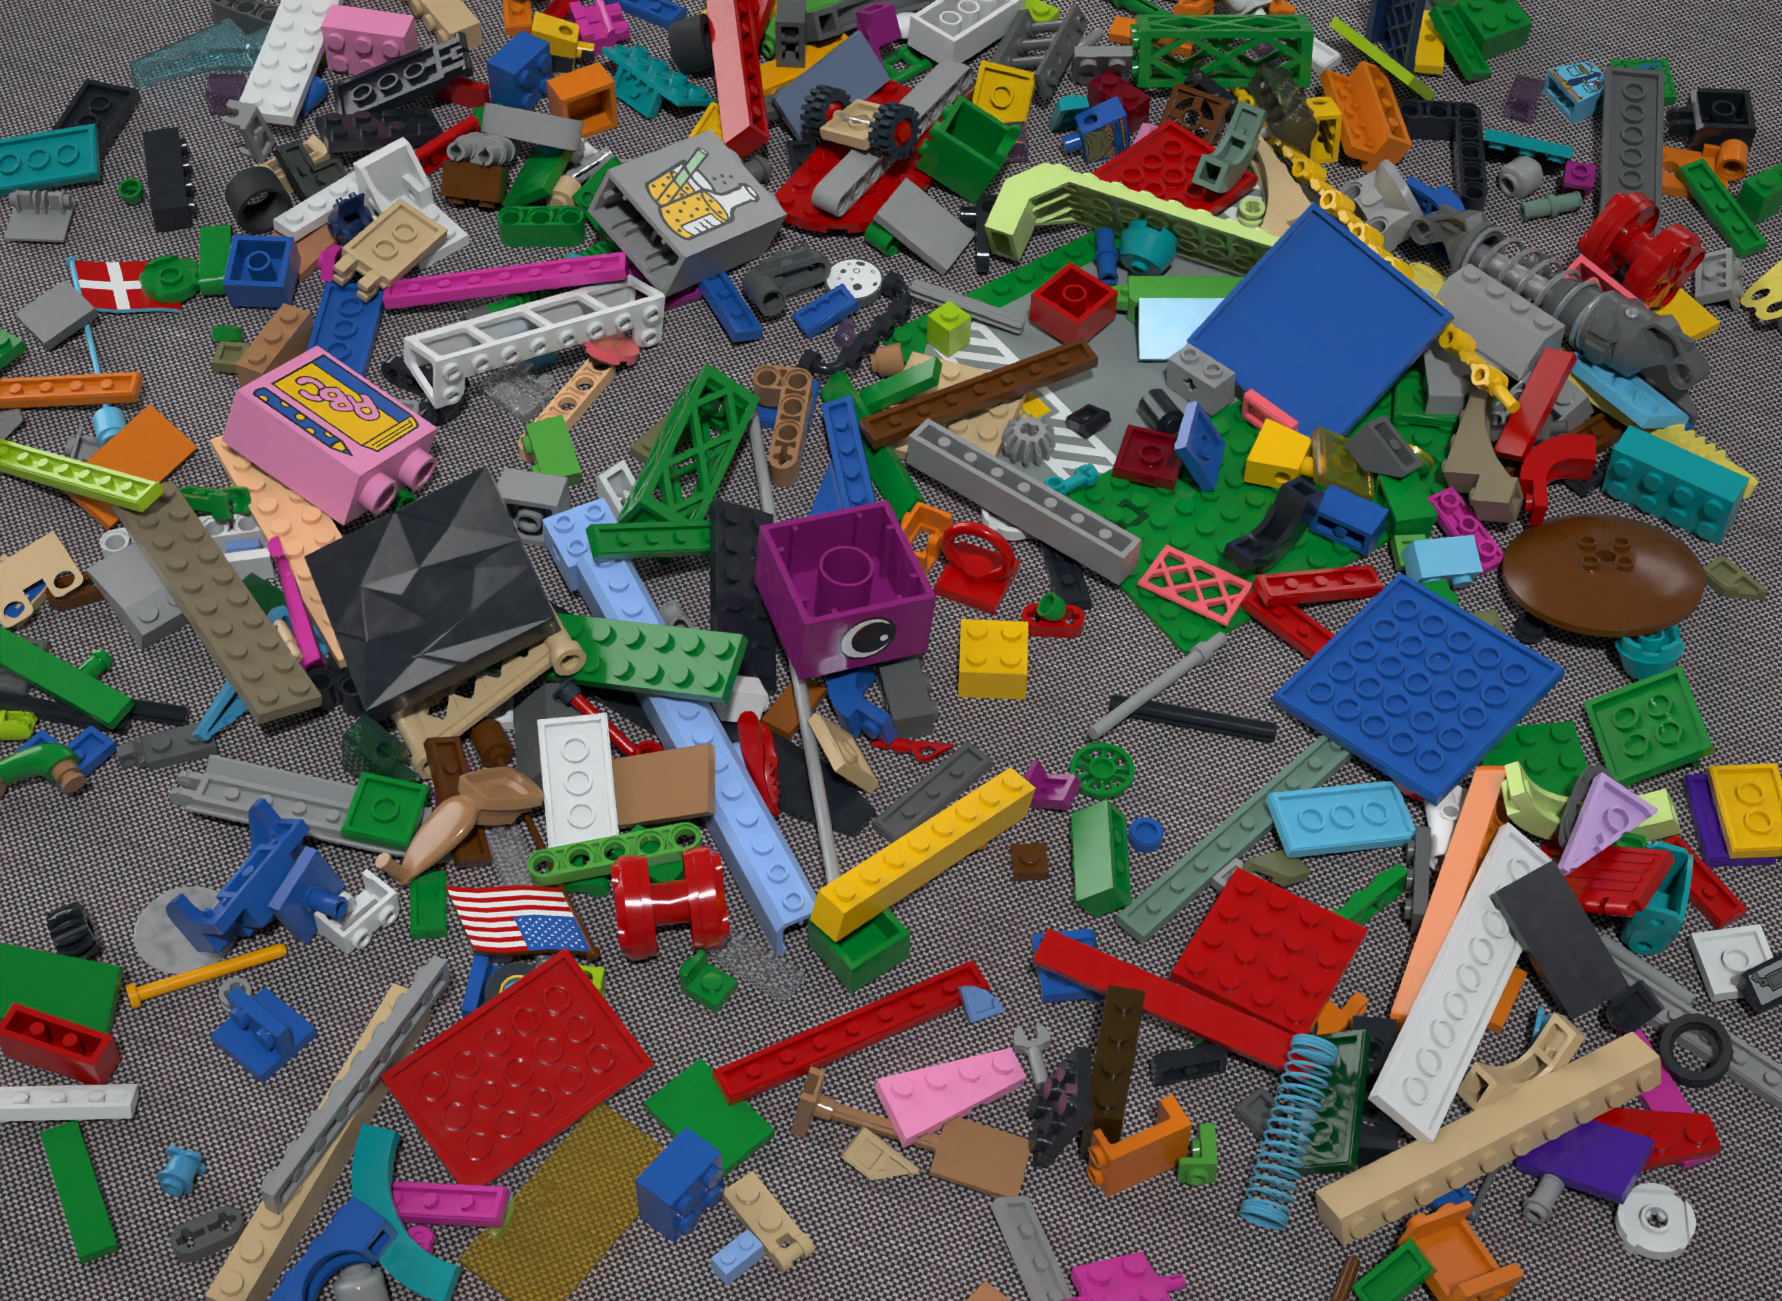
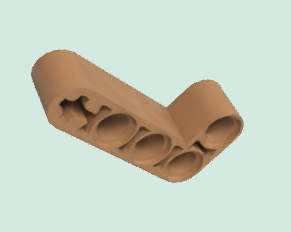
M762 365L753 373L754 394L760 398L759 404L778 407L769 450L770 477L777 486L788 487L797 481L800 473L813 404L812 376L806 369Z

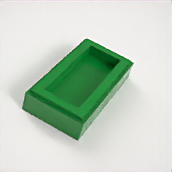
M446 871L420 873L410 883V934L412 940L448 937L447 892L445 890V885H447Z
M1410 1238L1351 1288L1361 1301H1402L1434 1275L1437 1269L1416 1241Z

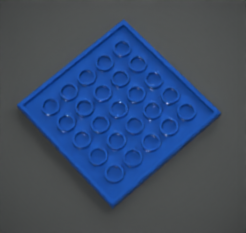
M1399 573L1272 696V700L1276 706L1437 806L1565 676V668L1406 575Z

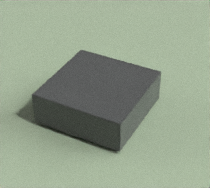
M1260 1086L1234 1108L1233 1114L1261 1139L1263 1132L1269 1130L1266 1124L1267 1120L1273 1118L1269 1111L1271 1108L1276 1107L1273 1101L1274 1098ZM1280 1109L1273 1112L1277 1117L1286 1118L1287 1113ZM1271 1121V1122H1270V1125H1271L1273 1128H1274L1277 1124H1279L1278 1121Z

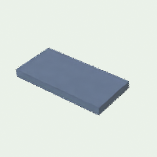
M856 31L773 96L771 100L797 141L815 140V137L805 133L807 129H803L801 125L805 121L800 119V115L805 113V110H801L802 104H807L804 98L806 95L811 96L809 91L812 88L816 89L817 85H827L847 91L846 94L850 95L851 99L849 101L854 102L856 99L865 100L887 83L890 78L862 32Z

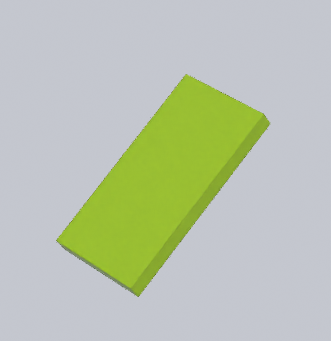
M1334 17L1330 22L1329 26L1425 100H1432L1436 95L1431 88L1339 18Z

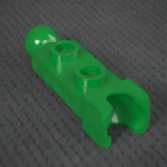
M176 485L193 511H203L204 515H212L213 518L222 520L233 519V513H250L248 505L251 503V497L248 488L245 486L232 485L224 489L189 485L179 489Z

